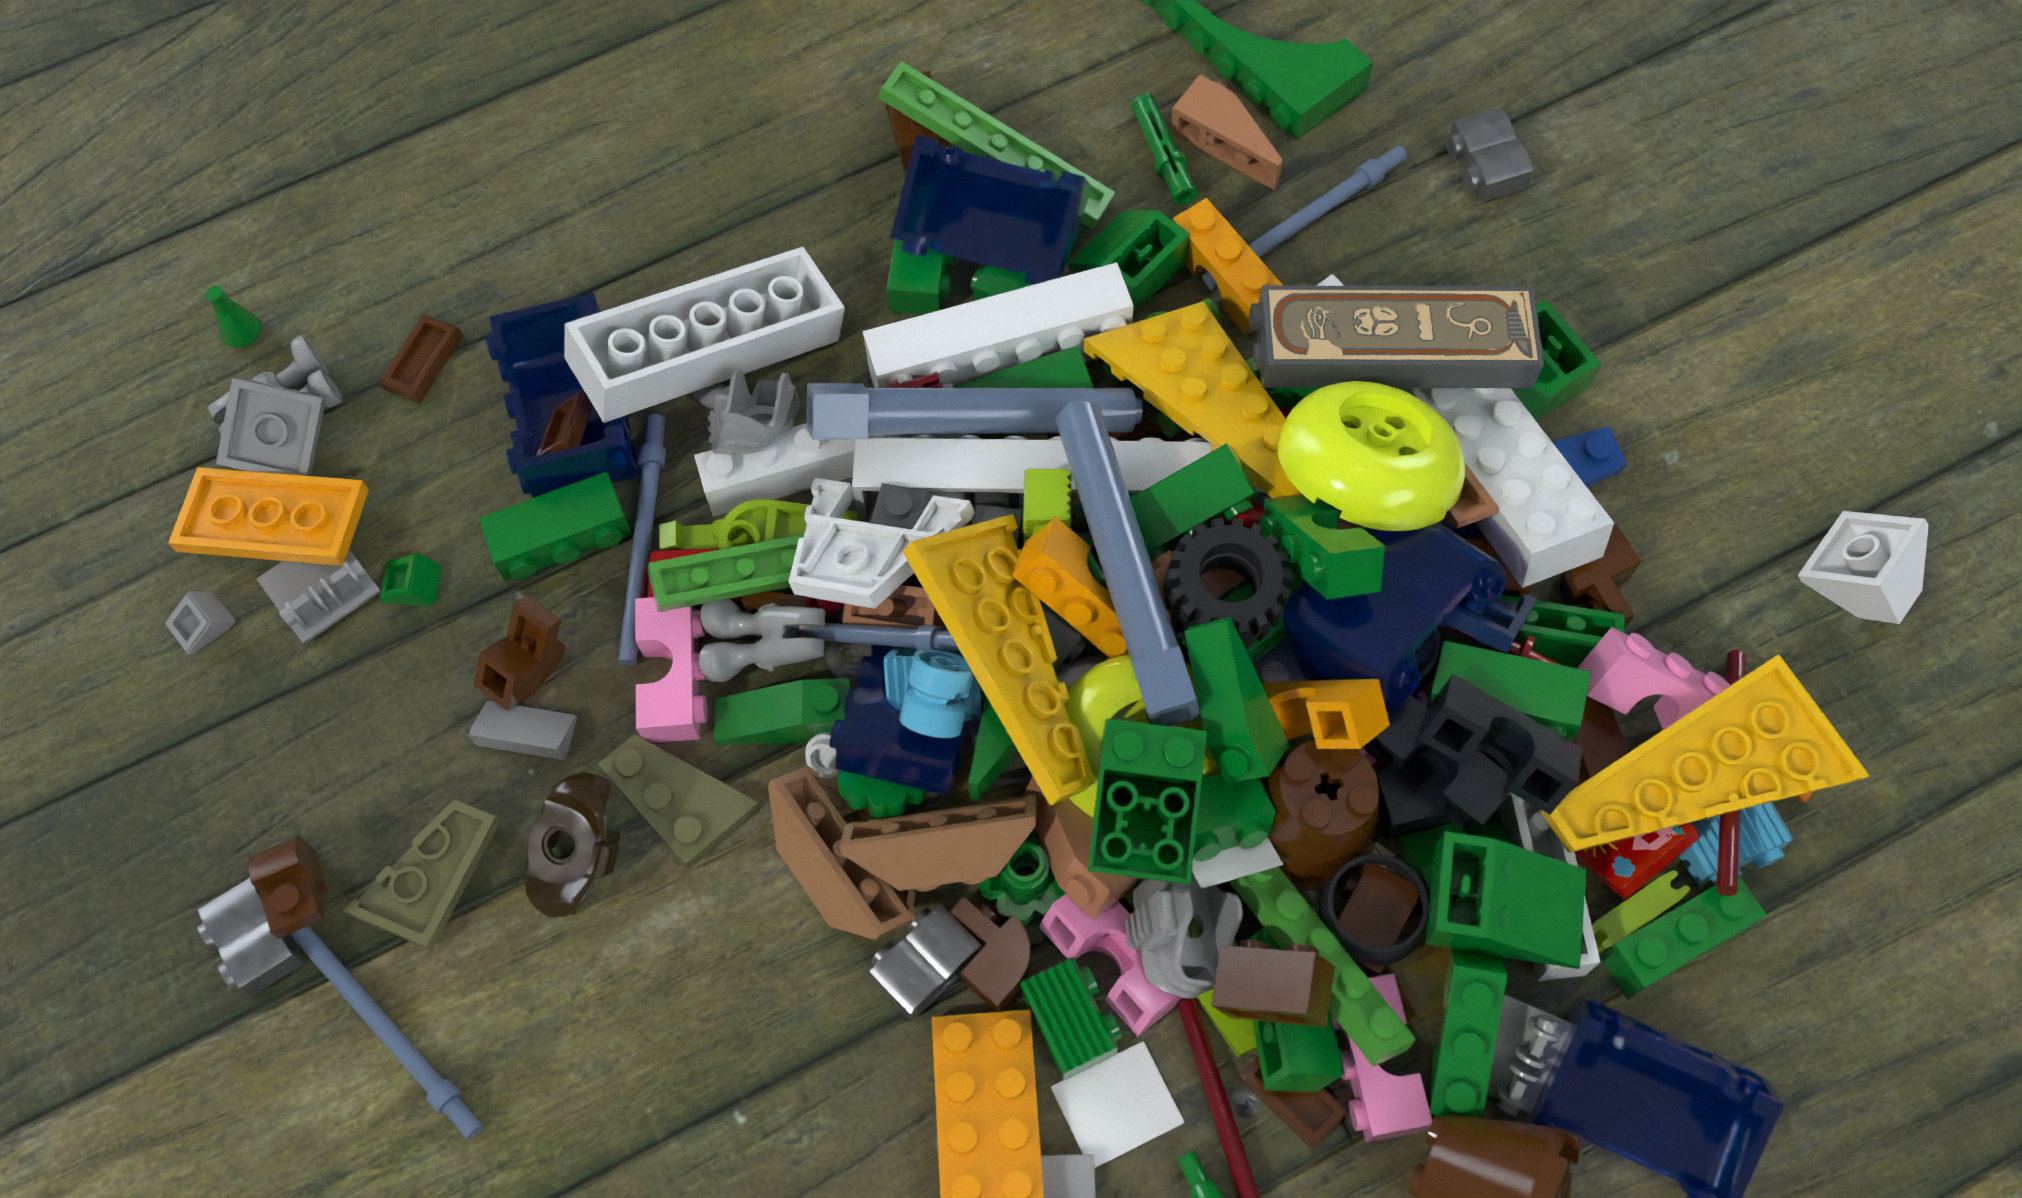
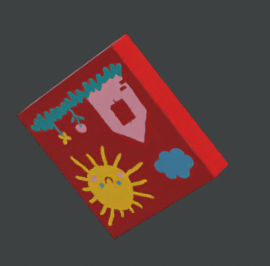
M1687 823L1575 851L1574 853L1579 864L1626 900L1697 841L1699 837L1696 828Z

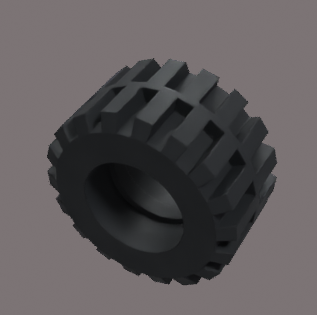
M1223 518L1212 519L1209 529L1201 523L1193 528L1191 537L1186 534L1178 543L1177 550L1173 551L1163 591H1166L1164 598L1166 610H1172L1170 620L1175 628L1181 625L1185 626L1184 637L1188 627L1231 617L1245 649L1252 647L1255 638L1261 642L1268 636L1271 628H1275L1290 595L1291 589H1289V586L1292 582V570L1286 569L1289 558L1285 550L1276 551L1279 541L1272 534L1268 538H1264L1261 535L1263 527L1255 523L1251 529L1243 527L1244 519L1233 518L1231 525H1224ZM1217 568L1233 570L1241 574L1249 582L1254 596L1238 603L1220 601L1206 591L1200 576L1209 570Z

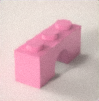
M654 597L635 599V641L644 658L665 657L672 660L673 663L669 673L663 679L654 683L636 684V729L641 738L650 743L700 739V723H707L708 719L705 695H699V680H706L699 666L698 637H705L706 630L701 622V610H697L694 605L658 612Z
M1613 627L1609 629L1577 668L1591 671L1587 696L1625 715L1641 699L1650 695H1663L1653 706L1663 730L1730 686L1718 674L1708 672L1706 675L1694 669L1682 656L1672 652L1666 655L1654 649L1652 644L1644 637L1636 633L1627 635Z
M1067 894L1063 895L1052 903L1039 928L1067 959L1074 957L1076 960L1086 952L1097 951L1108 955L1116 962L1120 969L1121 977H1119L1104 1000L1136 1036H1140L1173 1009L1183 997L1165 992L1153 986L1145 977L1141 950L1131 949L1127 942L1125 920L1130 914L1119 901L1093 920Z
M1394 973L1368 978L1401 1021L1406 1024L1407 1021ZM1332 1015L1334 1030H1338L1342 1045L1341 1067L1343 1075L1341 1077L1343 1080L1351 1081L1355 1098L1354 1100H1349L1352 1124L1355 1131L1363 1130L1365 1143L1421 1133L1430 1128L1432 1118L1420 1073L1394 1076L1385 1072L1379 1065L1373 1067Z

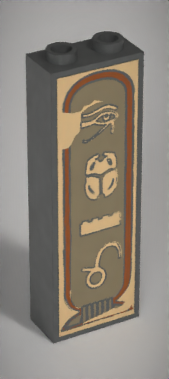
M1262 285L1258 303H1251L1250 329L1251 331H1258V342L1253 344L1252 363L1253 369L1260 370L1262 388L1325 387L1350 381L1373 382L1399 388H1532L1544 367L1533 287Z

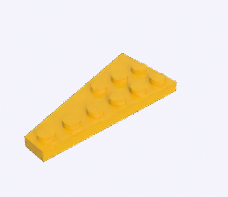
M1204 302L1084 338L1083 351L1093 359L1100 357L1111 366V373L1121 381L1128 379L1143 391L1144 399L1192 436L1197 433L1211 443V451L1226 443L1231 445L1252 483L1270 497L1279 498L1303 495L1285 474L1278 457V439L1286 420L1266 390L1262 388L1255 374Z
M1014 514L912 541L902 551L1050 806L1084 792L1095 783L1079 728L1071 724L1064 703L1070 698L1065 682H1058L1052 663L1057 660V656L1040 599L1012 576L1022 551L1017 549L1013 532L1018 528Z
M1778 654L1571 790L1551 815L1542 810L1539 812L1568 853L1843 785L1870 777V775Z

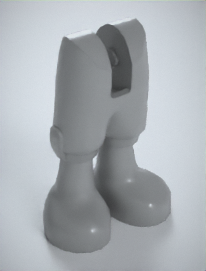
M303 334L294 338L291 342L293 362L277 374L263 372L251 379L288 389L307 383L299 391L326 397L325 407L331 408L343 402L338 387L328 375L330 372L312 343ZM229 392L207 407L214 422L221 424L219 427L220 434H222Z
M730 599L705 603L701 608L702 625L710 635L716 638L737 639L753 634L762 635L761 640L753 644L716 642L705 645L700 652L699 666L704 677L710 682L728 681L735 677L743 667L756 663L762 669L773 671L778 669V666L804 662L824 656V640L797 638L798 630L822 629L825 627V610L822 608L780 606L770 603L762 606L755 614H748L743 612Z

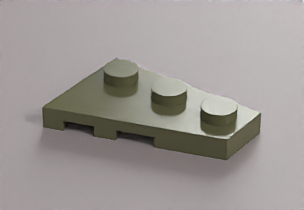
M633 734L598 763V766L687 869H690L761 808L758 801L636 734Z
M454 799L412 840V847L392 867L387 865L375 877L377 882L358 900L354 898L342 911L353 918L432 951L501 821L492 814Z

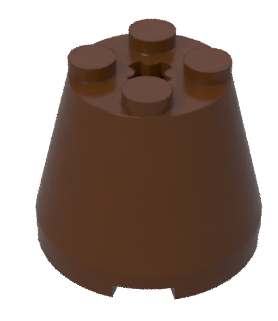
M1315 740L1287 749L1271 774L1259 778L1276 811L1268 838L1283 865L1278 867L1297 890H1323L1328 879L1339 868L1357 857L1372 853L1379 833V789L1374 769L1365 756L1360 753L1359 749H1317ZM1364 864L1347 869L1338 879L1336 886L1348 880L1352 871H1358Z
M1450 1114L1447 1118L1436 1115L1431 1123L1426 1144L1432 1146L1426 1166L1420 1163L1416 1165L1409 1183L1408 1193L1413 1195L1414 1198H1569L1572 1191L1570 1186L1573 1178V1173L1570 1172L1572 1162L1577 1164L1579 1161L1583 1137L1559 1127Z

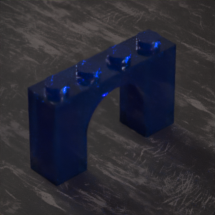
M871 645V657L864 655L859 667L858 687H850L844 704V720L836 719L831 731L829 746L836 749L835 769L948 796L960 764L964 728H962L960 735L954 738H938L919 734L902 725L899 721L901 711L892 706L886 699L883 657L892 648L907 647Z

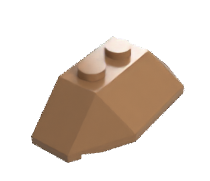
M809 766L770 781L768 790L776 849L830 927L877 940L911 924L915 920V889L899 891L841 854L840 842L845 824L856 821L866 822L875 818L870 814L868 807L859 810L850 808L847 801L839 795L838 784L819 777V772Z
M1036 795L1021 796V798L1015 796L991 798L906 811L899 816L875 817L866 822L846 823L840 842L841 854L899 891L915 889L924 892L936 889L943 884L956 882L978 884L990 877H996L1034 829L1037 820Z

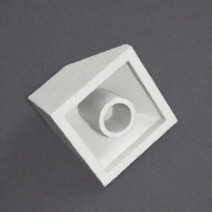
M1842 511L1804 565L1798 577L1801 582L1857 618L1900 624L1923 589L1929 525L1926 519Z

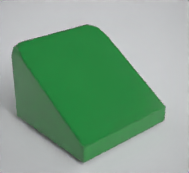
M419 553L388 560L386 562L379 602L395 605H434L437 599L442 566Z

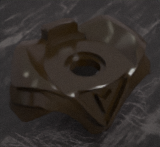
M580 772L556 782L543 803L540 815L531 828L527 845L528 859L524 874L525 888L531 904L545 916L556 918L575 915L578 906L588 894L594 880L613 873L620 849L618 845L621 836L616 831L606 829L605 809L611 788V782L606 778L587 772ZM561 831L568 832L574 839V851L568 858H559L552 852Z

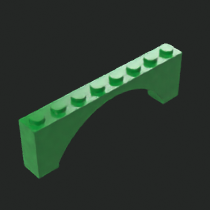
M1140 0L1141 3L1155 10L1171 30L1179 32L1197 54H1203L1215 65L1223 78L1230 79L1239 87L1250 103L1258 105L1263 109L1279 129L1287 131L1295 140H1298L1368 87L1373 62L1345 37L1337 43L1322 44L1290 43L1271 40L1229 25L1205 9L1197 0Z

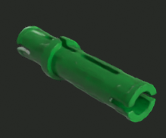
M1151 93L1141 94L1131 102L1130 106L1156 160L1154 165L1158 177L1165 180L1174 204L1179 206L1186 205L1198 196V190L1186 169L1188 161L1184 153L1178 151L1169 128L1156 104L1154 95Z

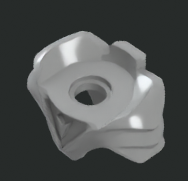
M743 370L737 371L731 377L730 386H727L714 397V409L708 415V421L711 422L708 426V432L711 433L709 443L712 444L711 451L714 454H750L761 451L773 442L779 434L790 430L794 426L800 402L790 374L782 373L779 380H761L752 395L748 390Z
M1193 872L1190 885L1141 879L1133 891L1135 911L1125 920L1128 946L1134 950H1141L1145 977L1153 986L1183 998H1196L1203 992L1213 990L1221 946H1232L1242 922L1243 911L1240 898L1235 894L1223 891L1216 885L1201 889ZM1192 917L1200 926L1201 934L1199 938L1193 939L1186 936Z

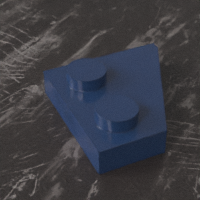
M1438 576L1424 595L1418 611L1432 617L1435 623L1441 626L1453 627L1474 637L1484 647L1497 648L1507 653L1530 615L1537 599L1530 595L1522 594L1518 603L1494 598L1496 590L1493 587L1479 584L1471 585L1460 580Z

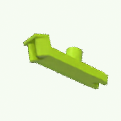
M718 519L713 524L683 526L677 521L659 524L660 549L717 548L719 531L724 519ZM735 532L728 537L730 544L734 547L754 543L751 536L744 532Z
M1672 870L1660 876L1592 924L1599 957L1615 943L1633 934L1678 903L1690 891L1687 885L1678 890L1671 887V881L1678 876L1677 871Z

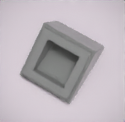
M188 591L167 619L165 625L188 655H194L228 631L236 621L215 593Z

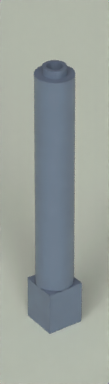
M807 383L806 428L813 440L868 439V434L1059 433L1056 417L1063 407L1075 400H1086L1100 406L1108 433H1131L1135 424L1141 422L1143 408L1140 397H1135L1132 388H865L862 383Z
M1086 400L1072 401L1066 404L1057 415L1056 425L1150 723L1173 726L1199 718L1201 715L1197 699L1100 406Z

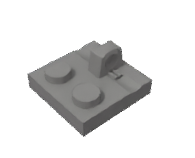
M240 377L232 378L216 464L244 471L311 476L326 397Z

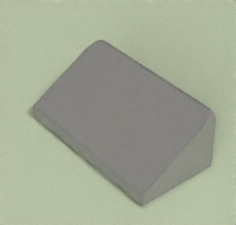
M487 701L473 723L469 737L476 746L566 760L577 716L518 705L507 711L498 703Z

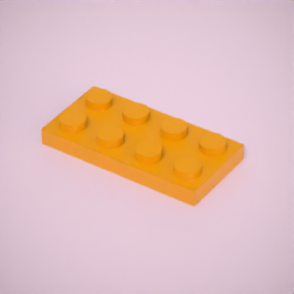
M197 467L168 544L176 552L343 566L342 563L345 562L369 489L363 480Z
M1030 1010L932 1017L940 1198H1044Z

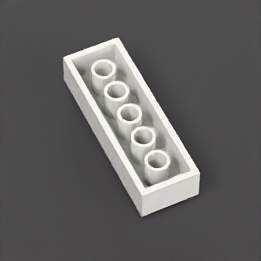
M800 247L565 323L564 358L603 423L731 379L739 370H743L745 374L839 341L845 307L804 247Z
M1112 263L863 331L870 376L874 388H887L891 381L898 380L900 384L937 371L940 377L939 382L942 385L952 383V386L1075 346L1079 347L1084 363H1088L1101 358L1093 359L1083 351L1084 338L1132 324L1134 305L1118 263Z
M1398 388L1431 406L1447 421L1461 445L1465 463L1499 506L1498 514L1475 523L1522 588L1603 557L1614 525L1613 520L1511 388Z

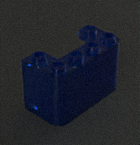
M594 292L489 316L492 334L486 335L488 351L492 361L497 360L503 382H509L510 393L504 394V401L509 418L515 419L517 430L511 431L513 447L506 449L507 459L512 474H518L523 494H531L533 498L606 471L612 483L640 477L628 415L603 423L594 406L580 446L536 456L553 409L579 391L584 390L564 358L565 323L601 312Z

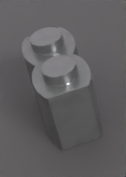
M1500 107L1453 121L1450 135L1446 138V146L1451 159H1457L1463 168V181L1469 192H1474L1481 202H1485L1529 187L1533 174L1530 158L1521 142L1516 139L1512 124Z
M250 878L198 909L203 922L202 925L198 926V932L212 951L219 950L224 963L218 966V970L225 983L232 990L239 988L247 994L254 996L305 964L298 947L289 934L277 939L270 932L259 890L251 883Z
M942 904L932 912L928 908L919 912L915 920L907 926V929L910 931L907 937L897 945L892 941L888 942L871 960V963L874 965L869 971L871 980L911 1022L933 1004L947 987L961 977L962 970L982 949V945Z

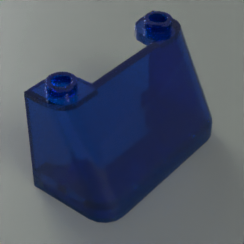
M916 135L890 235L892 239L902 243L900 251L925 257L927 250L1023 274L1026 275L1024 282L1030 285L1061 278L1091 191V185L1084 176L1063 171L1062 176L1057 178L1053 171L1044 170V172L965 153L960 148L953 147L951 149L938 145L939 141L936 139Z
M1440 522L1410 531H1385L1360 525L1356 526V528L1361 527L1385 546L1381 592L1327 600L1310 584L1304 581L1291 595L1284 609L1283 623L1304 678L1312 681L1379 679L1386 710L1395 712L1408 696L1417 690L1420 683V671L1414 652L1464 596L1467 595L1471 603L1482 607L1489 605L1500 597L1507 586L1500 562Z
M1578 997L1567 1021L1572 1023V1026L1545 1082L1532 1118V1123L1535 1125L1559 1127L1576 1133L1591 1143L1678 1181L1681 1189L1687 1193L1686 1198H1742L1785 1105L1772 1083L1760 1074L1600 1003Z

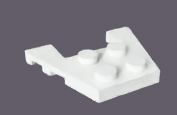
M815 478L811 487L813 494L812 505L806 507L804 516L807 524L804 538H799L788 582L795 595L875 609L914 573L902 551L912 541L964 527L975 514L969 500L933 495L913 529L841 519L854 499L850 483Z

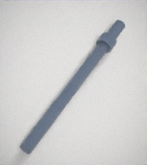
M1397 145L1376 160L1370 158L1356 168L1354 175L1248 246L1260 258L1364 187L1370 189L1382 181L1386 172L1407 159L1405 149ZM1210 272L1202 276L1204 284L1210 290L1218 286Z
M658 414L648 416L645 444L640 446L638 465L642 468L618 658V663L626 666L637 664L638 645L635 641V599L645 597L659 471L665 467L666 449L663 447L666 418Z
M825 622V627L822 629L797 631V638L916 648L917 651L945 650L960 652L949 631H945L942 626L921 625L918 629Z
M309 926L289 934L427 1093L426 1101L437 1114H445L467 1140L476 1137L484 1126L462 1102L463 1093L450 1079L443 1080Z

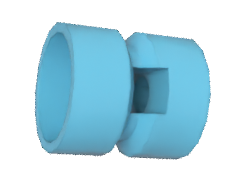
M920 650L915 652L908 682L913 689L907 690L904 695L899 717L902 725L919 734L931 737L954 738L960 735L967 710V705L962 698L970 695L974 680V674L964 657L938 650Z

